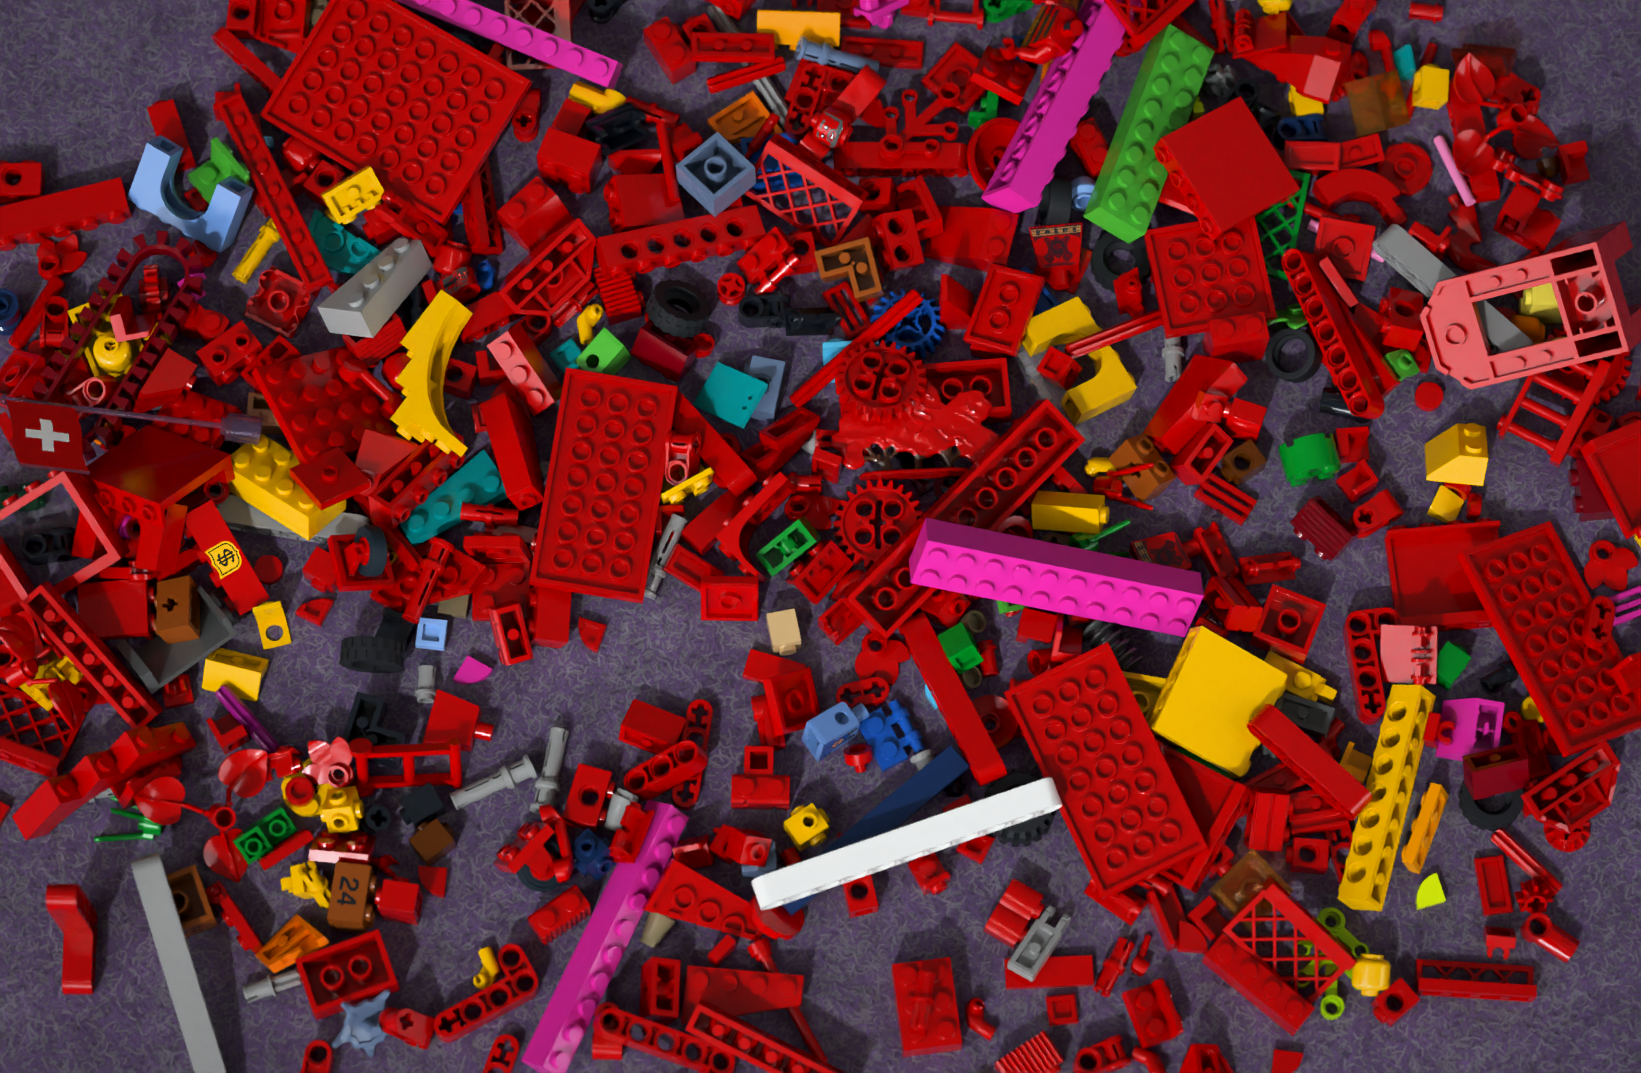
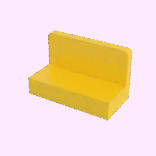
M218 647L205 659L202 688L216 692L221 686L226 684L238 698L256 702L259 698L261 680L268 669L269 660Z

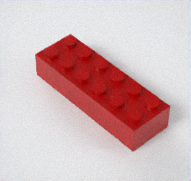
M1006 358L922 364V368L926 369L927 383L938 390L941 402L945 405L954 399L959 392L979 390L992 404L988 417L981 424L1010 422L1012 408ZM884 367V368H883V375H882L881 381H882L883 377H885V372H886V368H887V367ZM880 385L876 388V395L873 400H876L878 397ZM839 402L840 419L847 412L846 403L840 404Z

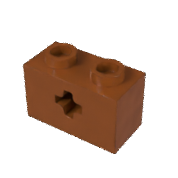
M1145 433L1126 439L1108 458L1116 470L1149 462L1155 464L1153 468L1121 476L1140 502H1146L1158 497L1176 479L1169 465L1163 460Z
M189 575L157 582V594L154 595L157 618L154 619L153 624L156 634L160 635L167 645L200 639V595L196 590L198 588L197 584Z

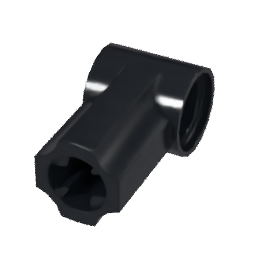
M1323 388L1319 413L1351 418L1358 423H1367L1372 420L1353 415L1349 411L1340 390Z

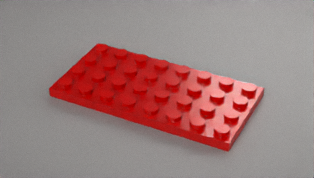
M566 367L529 585L643 604L666 463L665 440L667 433L672 427L678 386Z
M1551 521L1470 548L1456 556L1563 758L1594 747L1601 742L1609 741L1641 729V690L1623 696L1610 672L1612 668L1625 659L1612 634L1610 640L1599 649L1589 648L1582 640L1581 632L1585 609L1593 599ZM1597 628L1594 629L1592 632H1594V633L1596 634V633H1597Z
M1108 642L1004 692L1044 778H1053L1062 802V807L1059 810L1102 900L1208 850V846Z

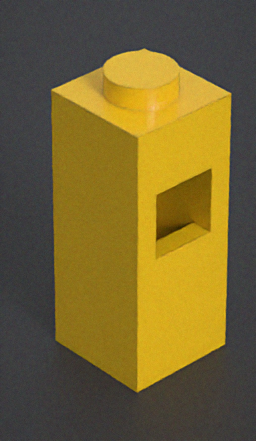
M1038 490L1031 504L1033 529L1097 534L1101 532L1104 523L1107 524L1109 521L1110 511L1109 507L1105 506V495Z

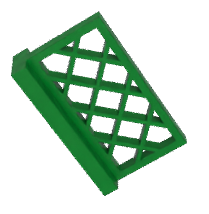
M1293 170L1288 171L1294 179L1303 181L1302 189L1283 204L1280 202L1277 205L1271 206L1269 210L1261 215H1255L1256 223L1258 222L1266 233L1260 237V243L1269 238L1277 249L1264 257L1267 274L1269 277L1288 280L1285 272L1272 269L1268 261L1278 254L1283 257L1284 251L1288 248L1295 249L1310 178L1308 173ZM1300 196L1298 204L1295 199ZM1291 202L1297 210V214L1286 221L1278 209ZM1274 212L1282 224L1269 231L1262 219ZM1293 222H1295L1294 228H1293V230H1292V228L1290 227V224H1292ZM1286 228L1292 238L1290 242L1281 247L1273 235Z

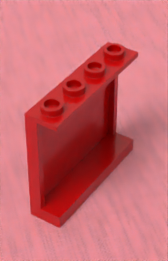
M1241 96L1162 137L1153 147L1156 159L1160 164L1164 165L1170 175L1172 184L1179 189L1185 198L1186 206L1190 211L1194 212L1200 222L1202 231L1209 236L1212 242L1225 231L1279 202L1283 204L1290 200L1300 190Z
M1641 420L1596 437L1580 448L1626 540L1636 535L1638 539H1641Z
M146 425L87 465L89 474H80L99 504L162 528L167 526L164 510L210 478L226 484L235 479L230 454L150 425Z
M1480 518L1475 520L1474 523H1463L1461 520H1454L1440 526H1435V523H1423L1417 528H1407L1405 525H1398L1387 530L1384 536L1393 608L1400 617L1399 625L1438 626V632L1494 627L1456 556L1462 551L1499 539L1498 528L1501 525L1500 520L1492 521L1491 518Z
M1156 739L1208 846V850L1158 874L1197 894L1252 791L1241 783L1232 781Z

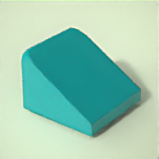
M1407 44L1393 53L1399 81L1412 80L1416 70L1412 46Z

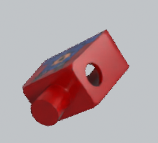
M1345 0L1335 13L1326 37L1353 46L1375 16L1378 2L1376 0ZM1345 26L1349 33L1343 32L1340 28Z

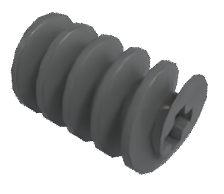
M1100 620L1092 622L1082 634L1085 640L1091 639L1089 646L1092 649L1108 642L1121 670L1125 672H1130L1144 659L1143 656L1133 657L1137 650L1136 646L1129 649L1126 648L1130 638L1119 639L1123 629L1113 631L1112 628L1115 623Z

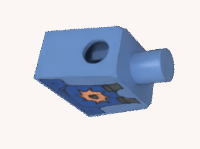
M844 701L809 720L806 723L801 740L816 761L819 762L852 740L857 735L860 722L868 718L869 713L861 702L851 708Z

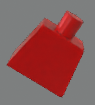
M437 689L423 743H447L451 738H458L461 751L471 752L475 738L489 742L492 741L495 725L480 722L482 713L478 705Z

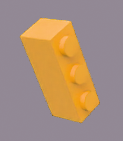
M758 9L757 33L774 34L775 49H779V45H790V50H796L801 36H806L807 40L820 44L823 42L829 43L831 48H834V46H839L840 12Z

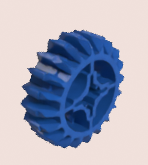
M903 287L900 289L899 296L891 291L889 299L882 297L880 299L881 306H874L873 312L876 315L870 317V322L873 324L905 296V289ZM925 291L921 293L923 301L893 328V333L889 334L887 332L879 339V344L884 340L886 347H890L893 342H896V349L899 350L901 347L907 346L906 354L915 352L923 360L926 358V351L932 354L935 352L934 344H941L942 338L940 336L945 334V328L939 325V306L934 307L936 300L931 298L926 301L927 293ZM925 315L931 325L927 335L922 332V328L919 325L922 322V317ZM903 339H911V340H913L914 342L906 343V342H901V340H903Z

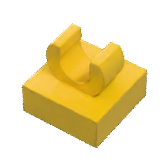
M301 864L290 866L291 877L280 879L282 891L288 890V893H293L295 896L304 899L314 898L313 895L308 894L306 883L298 873V868Z

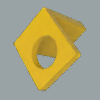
M281 601L265 602L252 608L264 650L292 643ZM272 625L280 626L283 630L282 637L277 641L269 640L266 636L267 629Z

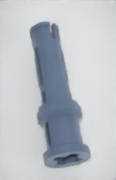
M801 36L796 46L795 59L797 60L803 58L821 65L828 64L859 73L866 64L877 73L879 70V61L831 48L829 43L823 42L820 44L807 40L806 36Z

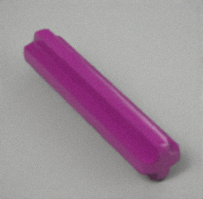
M228 685L221 686L215 692L219 701L240 725H243L247 733L262 750L266 751L267 754L275 753V749L280 747L279 743Z

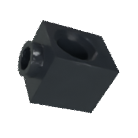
M430 782L400 799L402 809L398 811L405 824L409 825L412 823L415 830L425 821L429 820L431 822L446 814L445 807Z

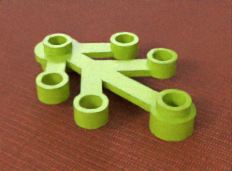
M1327 907L1319 912L1316 919L1336 938L1338 937L1348 946L1355 955V958H1360V956L1355 954V948L1361 947L1365 950V953H1369L1368 946L1359 942L1345 928V917L1340 910ZM1333 918L1336 925L1328 927L1325 919ZM1310 940L1297 942V946L1302 945L1306 948L1307 953L1304 955H1309L1310 948L1314 944ZM1314 960L1304 969L1298 970L1297 975H1314ZM1318 960V971L1325 965V975H1330L1337 968L1331 960ZM1352 969L1350 971L1346 970L1344 973L1351 979L1352 984ZM1307 980L1304 984L1297 981V987L1305 988L1311 980ZM1337 980L1325 990V998L1319 1007L1321 1015L1328 1020L1338 1019L1344 1011V1002L1337 996ZM1326 1005H1335L1336 1012L1332 1014L1327 1012Z

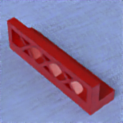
M487 156L481 166V170L478 171L461 199L468 250L472 255H501L503 253L490 164ZM482 187H484V189H485V196H484V197H483V194H482ZM485 211H486V212L488 213V215H489V221H488V222H487V220H486V213H485ZM489 237L493 241V247H488L490 245Z
M1416 959V995L1533 1002L1537 997V985H1533L1534 966ZM1422 967H1434L1442 977L1440 979L1422 978ZM1442 968H1451L1446 973L1442 970ZM1455 969H1463L1471 979L1469 981L1452 980L1448 975ZM1471 970H1480V971H1479L1478 973L1474 974ZM1484 971H1493L1500 981L1498 983L1481 982L1477 977ZM1500 972L1509 973L1504 977ZM1513 973H1527L1526 984H1511L1507 979Z

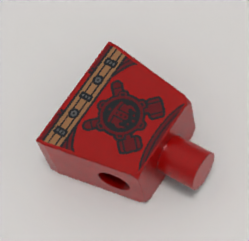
M1082 222L1029 227L1030 240L1040 276H1052L1053 289L1055 290L1068 289L1070 287L1069 275L1080 274L1083 244Z
M1175 532L1134 541L1130 544L1129 553L1134 560L1189 571L1192 569L1189 559L1202 553L1200 545L1195 538L1181 544Z

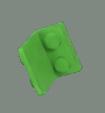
M215 137L211 140V160L189 173L188 180L198 189V192L210 205L217 183L231 175L249 186L250 172L243 163L236 161L231 148L225 142L221 143Z

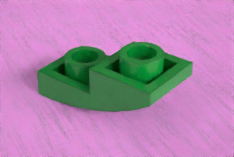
M280 804L236 836L233 842L249 865L273 850L275 844L296 832L297 827Z

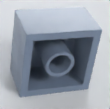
M718 132L676 165L677 182L714 217L756 184L755 167Z

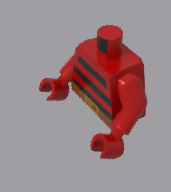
M1031 0L1034 4L1045 3V5L1041 6L1020 48L1016 47L1012 38L1008 37L1002 40L1006 47L999 48L1002 56L1007 60L1019 56L1021 60L1042 65L1052 59L1066 55L1070 51L1076 37L1083 32L1082 20L1077 17V11L1066 0Z

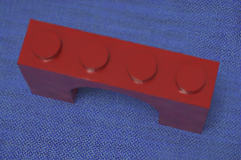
M174 503L164 510L167 524L165 528L138 519L140 539L134 567L175 574L188 506ZM101 505L118 531L121 522L128 514ZM79 511L71 556L95 560L107 551L81 511Z

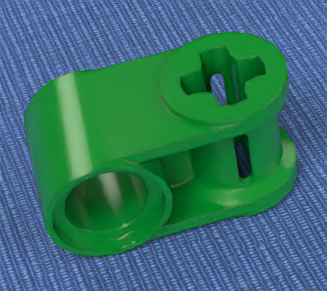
M984 0L983 17L990 23H999L1016 14L1027 11L1034 3L1031 0Z

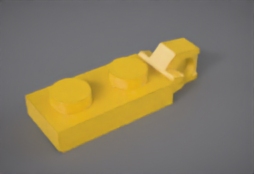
M1271 651L1268 652L1264 662L1288 675L1285 680L1286 688L1284 692L1314 702L1319 699L1330 705L1333 703L1337 690L1325 684L1327 680L1321 677V675Z

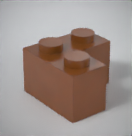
M869 237L814 252L820 277L824 283L850 277L854 296L858 302L885 296L873 245Z

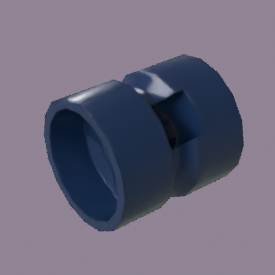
M0 288V335L8 336L14 333L24 318V313L14 293Z

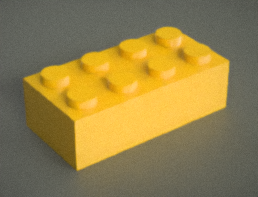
M260 432L231 454L235 479L228 483L229 492L308 541L346 510L345 499L321 511L290 476V468L300 464L295 454Z

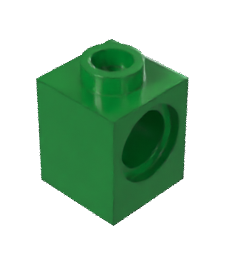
M963 622L937 636L948 660L959 675L984 661L974 638Z
M1447 641L1437 655V684L1449 691L1471 659L1467 655V650L1461 645L1452 644Z

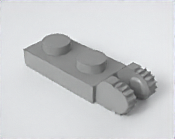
M1049 905L1040 919H1036L1008 961L1007 969L1033 982L1061 940L1072 916L1064 914L1054 928L1048 924L1053 919L1056 908Z

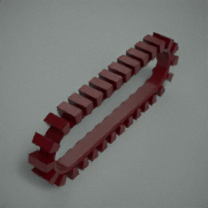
M157 230L158 244L150 246L146 245L142 233L132 238L134 246L138 250L133 256L123 247L120 249L116 256L118 266L112 262L107 270L109 280L103 276L97 286L100 295L94 291L88 300L90 309L84 306L79 314L81 324L88 326V328L85 329L75 321L69 330L72 339L79 341L78 344L66 335L60 347L63 354L69 355V358L67 359L57 350L51 358L53 368L60 370L59 374L47 365L41 376L44 383L51 385L48 389L39 380H37L32 388L34 397L41 400L40 404L50 405L141 261L150 256L160 254L173 257L181 263L185 270V278L181 288L91 431L82 437L83 455L86 462L97 457L91 445L96 438L106 447H108L113 439L111 429L104 428V425L107 424L115 432L122 425L121 415L113 411L116 409L124 417H127L132 409L130 400L123 398V395L125 394L132 401L136 402L140 387L138 384L132 383L133 379L141 386H144L150 376L149 371L141 368V366L144 365L153 372L159 363L158 355L162 357L169 348L167 340L173 343L178 335L176 325L182 329L187 321L184 310L191 314L195 308V297L187 294L188 291L202 296L205 286L203 277L190 275L204 273L199 254L187 260L185 259L193 251L191 243L182 236L175 248L169 246L171 239L168 231ZM151 350L156 352L158 355L150 353ZM26 398V402L37 403V402H35V401H32V400Z

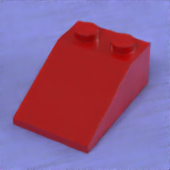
M937 206L942 216L943 233L928 238L923 257L987 273L991 263L1007 267L1017 230L1019 214L994 208Z

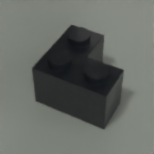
M357 692L343 738L349 744L355 739L365 738L371 741L372 746L402 745L407 743L403 733L382 728L388 709L385 699ZM402 757L367 758L368 762L397 770Z

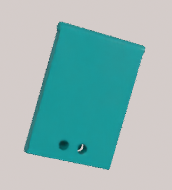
M718 361L695 399L693 406L744 429L769 385Z

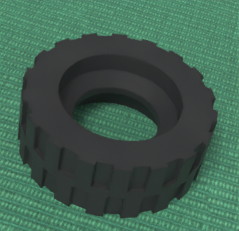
M1111 233L1102 235V238L1098 239L1095 243L1090 261L1092 275L1094 274L1096 282L1100 283L1105 290L1108 289L1115 293L1113 281L1121 274L1115 273L1110 269L1108 257L1113 251L1124 249L1134 256V268H1138L1140 282L1143 286L1151 272L1144 237L1141 236L1128 244Z
M667 279L655 285L646 304V313H648V318L652 320L654 325L662 329L663 332H667L675 337L691 338L695 337L696 334L699 335L703 330L711 313V303L700 289L692 286L690 283ZM668 303L681 306L690 314L679 312L669 306Z
M351 636L343 638L341 641L339 664L342 667L358 672L397 673L403 669L405 646L399 641L383 637Z
M1464 782L1458 794L1460 799L1458 804L1459 808L1462 809V815L1469 820L1471 825H1475L1481 830L1495 831L1496 829H1504L1506 826H1510L1524 806L1521 797L1524 793L1523 789L1505 792L1506 800L1504 806L1494 812L1483 809L1479 805L1478 800L1472 798Z

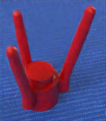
M1149 462L1117 471L1108 470L1106 476L1100 475L1094 480L1093 493L1094 495H1105V498L1111 501H1118L1152 511L1154 509L1152 505L1122 496L1123 485L1117 478L1153 468L1155 464Z

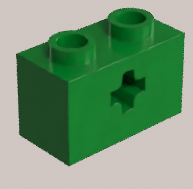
M803 516L755 555L773 577L822 539V537L807 518Z

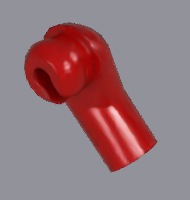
M977 997L972 998L965 1007L967 1025L970 1029L990 1041L997 1028L985 1021L983 1009L985 1004L983 1000Z

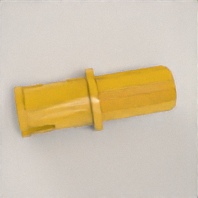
M307 861L311 870L307 868L305 862L302 863L298 868V873L306 883L308 894L314 896L321 908L329 909L331 891L328 887L329 882L327 878L321 876L313 861Z

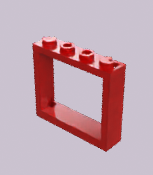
M52 470L47 474L49 480L41 483L38 479L24 488L27 493L19 498L16 493L3 501L4 508L0 510V521L62 482L107 551L102 556L53 585L59 594L63 595L130 552V549L80 473ZM0 535V568L23 601L36 588Z

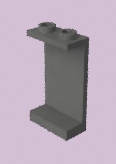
M201 586L196 588L204 601L200 606V639L167 645L161 636L158 635L136 651L133 650L125 639L115 645L126 663L151 694L237 635L231 625L235 622L234 618L226 608L220 610L222 604L213 592L207 594Z

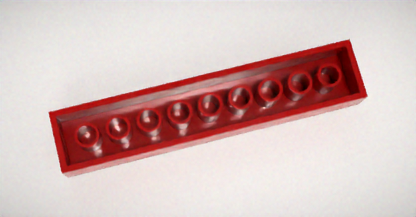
M1047 398L1038 400L839 599L878 640H886L937 589L913 584L910 581L909 559L925 519L930 518L995 531L1086 439Z

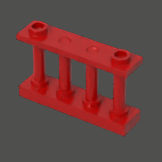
M1549 334L1547 340L1554 339L1555 336ZM1603 359L1600 360L1598 366L1595 364L1591 366L1585 362L1567 366L1585 375L1586 379L1589 380L1585 391L1582 389L1578 391L1543 373L1529 375L1508 416L1503 414L1496 426V429L1499 430L1498 438L1504 441L1507 433L1510 432L1547 450V454L1551 456L1549 463L1560 468L1611 369V363ZM1533 383L1542 385L1572 400L1573 404L1576 405L1572 416L1569 414L1565 416L1526 397ZM1523 407L1560 425V429L1564 432L1559 441L1556 439L1552 441L1515 423L1514 420L1520 408Z

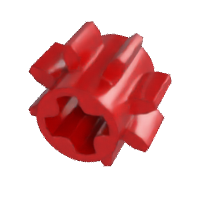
M1535 878L1521 882L1520 891L1514 893L1520 911L1527 910L1531 914L1546 912L1547 903L1553 902L1547 882L1541 884Z

